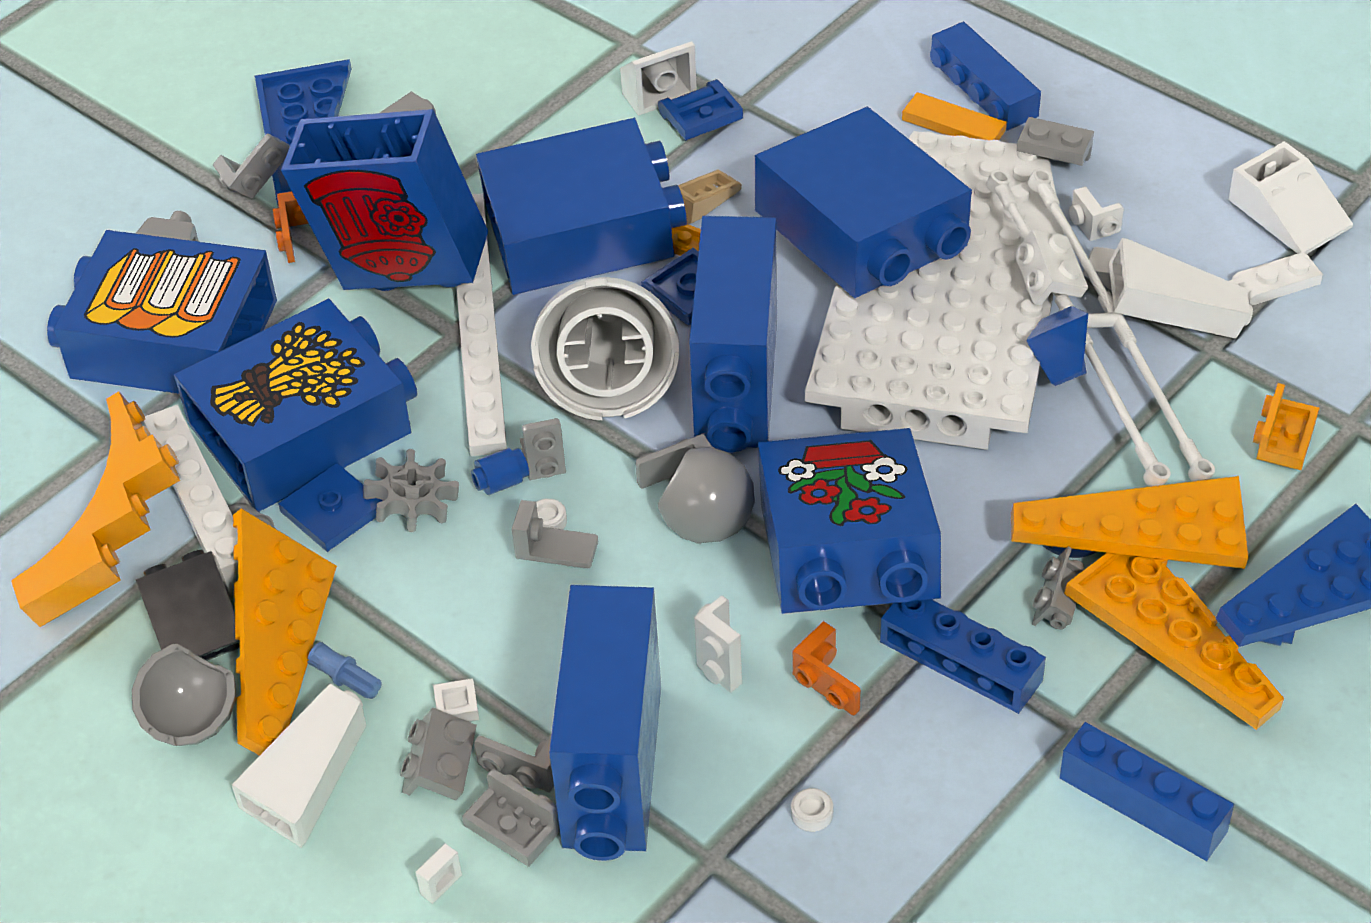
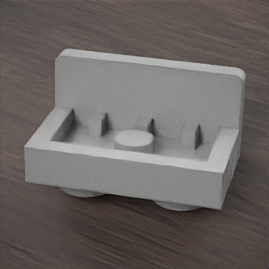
M1028 117L1017 142V151L1082 166L1084 161L1090 159L1094 131Z
M432 708L422 720L417 719L413 723L408 736V742L412 743L411 752L406 756L401 767L400 776L405 778L402 793L410 796L420 786L457 800L464 791L477 725L436 708Z
M492 769L487 774L489 788L462 816L463 824L471 831L530 867L560 833L557 807L548 797L544 795L537 796L524 788L522 783L514 776L509 774L505 776Z

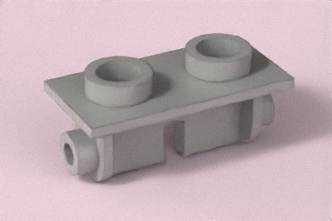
M1069 546L1057 558L1051 557L1043 569L1042 577L1046 580L1033 601V607L1036 608L1032 622L1034 626L1043 618L1050 621L1052 627L1060 630L1066 628L1072 622L1077 603L1066 596L1064 592L1067 582L1085 569L1082 562L1069 560L1072 549Z

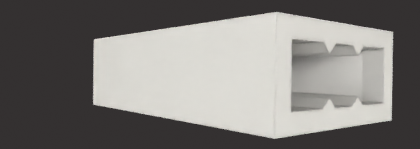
M1122 238L1109 262L1114 313L1237 339L1242 328L1251 321L1253 307L1249 304L1246 288L1137 242Z
M330 683L232 784L238 807L291 842L302 847L307 842L366 727L362 708L363 703L360 698L352 691H342Z

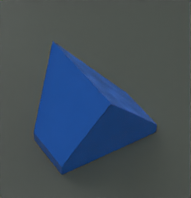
M1074 306L1042 318L1026 340L1051 384L1054 386L1087 373L1084 354L1089 313Z

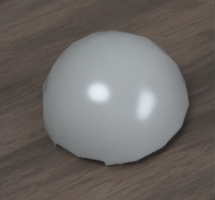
M713 447L692 448L685 453L658 502V509L667 526L681 538L698 544L721 542L738 533L749 520L755 503L753 481L746 467L730 453Z
M171 644L154 653L138 671L132 688V710L140 727L154 739L173 746L196 745L215 736L230 720L237 700L235 677L232 671L220 665H214L178 644Z

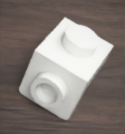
M1086 186L1073 190L1069 215L1073 224L1080 227L1089 241L1111 236L1121 231L1124 208L1120 203L1102 208Z

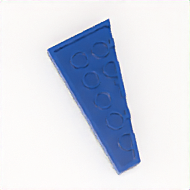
M350 59L255 75L265 135L271 134L291 145L300 119L339 116L352 70ZM284 161L272 174L277 205V194L291 192L281 172Z
M1354 504L1220 607L1216 620L1235 643L1241 647L1371 609V519L1357 504Z

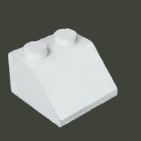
M692 41L634 60L620 68L622 94L638 116L657 110L659 100L665 98L674 99L697 90L695 45Z

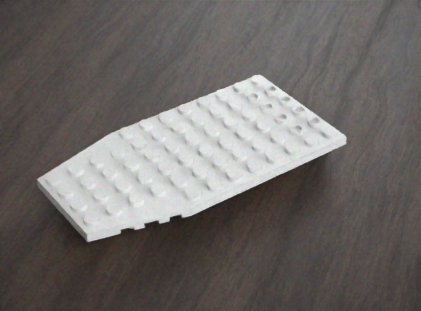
M913 131L908 138L972 189L969 220L971 236L968 246L951 259L945 260L940 258L910 272L901 282L894 286L883 285L857 298H853L836 283L805 389V402L841 407V429L872 432L910 428L915 440L988 450L992 429L1028 433L1040 362L1026 340L1039 321L1050 315L1054 293L1051 292L1042 305L1033 304L1015 257V252L1024 241V238L1010 212L1004 208L998 195L987 188L986 182L993 170L1005 171L1010 176L1008 186L1018 203L1017 208L1029 230L1033 229L1064 235L1052 210L1046 207L1039 192L1032 190L1028 186V180L1035 169H1044L1052 175L1049 158L1017 151L1016 143L975 139L966 136L942 135L928 131ZM1052 176V181H1051L1050 185H1051L1052 189L1054 190V192H1055V194H1056L1055 186H1054V181H1053V176Z

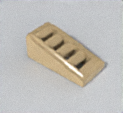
M718 169L678 185L685 205L687 224L701 219L702 216H705L741 190L742 184Z

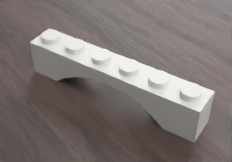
M178 404L147 415L143 421L145 427L162 446L169 444L179 460V464L175 465L180 481L173 484V487L185 509L202 550L205 553L212 551L216 556L232 597L234 596V583L238 581V561L234 560V545L238 543L237 528L233 527V515Z

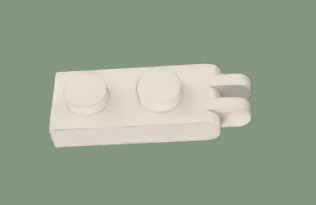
M1301 252L1237 272L1229 282L1246 288L1249 303L1256 305L1320 285L1323 274L1306 252Z

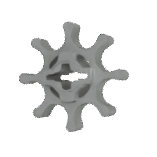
M408 449L406 451V463L402 466H392L382 457L376 459L375 475L382 480L366 479L363 487V498L383 500L377 503L376 520L378 522H384L391 514H401L408 519L407 530L414 532L416 531L417 517L422 514L434 516L439 523L446 522L448 506L440 500L456 501L458 499L459 482L439 480L445 477L446 461L444 459H438L432 466H420L415 462V450Z

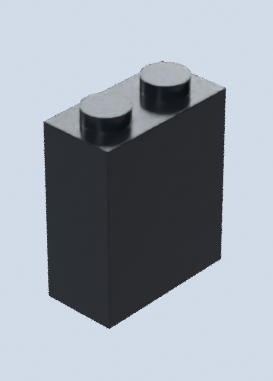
M201 549L190 552L181 557V563L168 568L166 564L153 566L144 571V577L136 579L161 650L171 644H178L208 661L240 648V640L235 639V605L218 560L212 551L205 553Z

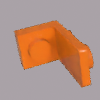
M291 191L277 194L279 208L272 209L276 229L282 228V231H276L279 252L286 251L288 263L295 262L290 227L309 224Z
M823 621L792 650L793 675L803 686L807 688L812 687L825 696L831 705L838 709H844L854 716L860 711L861 690L856 684L829 667L837 653L836 629Z

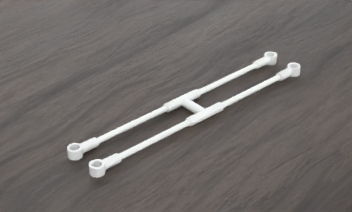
M1038 168L1033 170L1028 180V186L1032 190L1039 192L1046 207L1052 210L1065 236H1068L1076 256L1099 295L1098 301L1105 312L1088 314L1087 328H1114L1123 346L1130 351L1180 442L1179 448L1190 466L1188 470L1189 478L1191 481L1210 480L1215 473L1214 465L1207 459L1202 458L1193 440L1187 437L1136 345L1137 340L1123 314L1114 313L1111 293L1106 291L1059 207V199L1050 185L1052 175L1044 169ZM993 170L986 182V186L991 192L998 195L1004 208L1010 212L1025 240L1030 230L1017 208L1018 203L1008 186L1010 176L1005 171ZM1054 293L1056 297L1055 303L1060 311L1073 306L1068 295ZM1087 332L1085 353L1136 446L1135 452L1146 470L1143 476L1145 483L1150 487L1165 485L1171 475L1170 469L1165 464L1158 462L1149 444L1144 442L1093 348V340Z

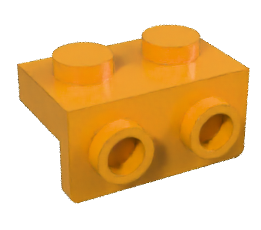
M1278 383L1274 396L1266 395L1261 416L1267 417L1266 422L1258 421L1253 443L1259 444L1257 459L1302 470L1320 407L1283 399L1285 385Z

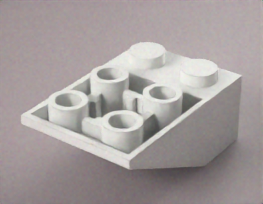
M1285 141L1240 165L1233 171L1229 201L1297 254L1301 252L1308 254L1353 227L1352 221L1310 160Z

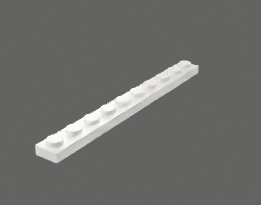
M483 193L472 194L486 225ZM487 236L473 283H463L457 286L470 456L489 455L507 448Z

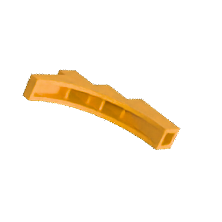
M119 391L106 398L111 417V445L105 471L93 498L80 519L64 538L36 564L11 580L20 609L39 627L121 581L115 566L120 563L115 551L151 530L145 516L150 513L145 501L180 481L175 465L179 464V460L169 444L162 446L153 434L151 435L148 429L142 426L141 422L145 420L142 410L135 401L129 403Z

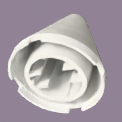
M596 277L585 279L562 289L548 301L540 312L531 340L534 372L547 395L559 406L575 415L601 421L603 417L624 415V418L632 417L655 404L672 383L679 360L677 329L667 308L655 295L645 288L618 278Z

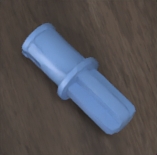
M323 642L317 643L309 652L308 664L329 675L337 686L344 684L365 698L373 699L377 696L382 686L381 680L357 666L356 660L353 657H344Z

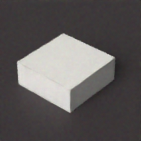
M473 678L433 685L436 709L468 722L479 720Z
M446 843L416 871L420 895L432 904L462 876L458 852Z

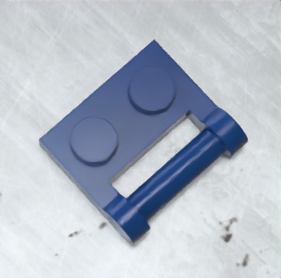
M718 79L707 82L706 87L677 98H665L658 101V109L661 116L670 121L685 141L743 119V108Z

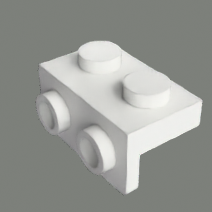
M1032 229L1025 240L1018 246L1015 257L1033 304L1042 305L1051 292L1081 298L1088 289L1068 236Z
M720 596L713 603L704 605L694 617L697 666L703 671L710 682L713 684L719 683L731 693L742 684L741 635L730 627L729 600L724 596Z

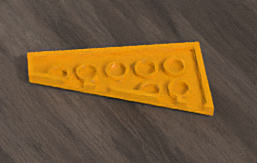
M1239 476L1013 503L1011 511L1012 542L1063 548L1069 546L1072 549L1245 569L1248 561Z
M241 508L233 514V527L237 528L238 543L234 545V560L238 561V581L234 583L235 639L240 640V657L236 659V673L240 674L241 695L236 698L237 743L260 756L290 724L307 668V661H309L307 658L313 648L337 566Z
M1106 553L1067 582L1064 592L1066 596L1257 730L1281 709L1284 697L1256 664L1248 663L1238 652L1239 646L1230 635L1225 636L1216 626V617L1183 578L1175 577L1166 566L1168 560Z

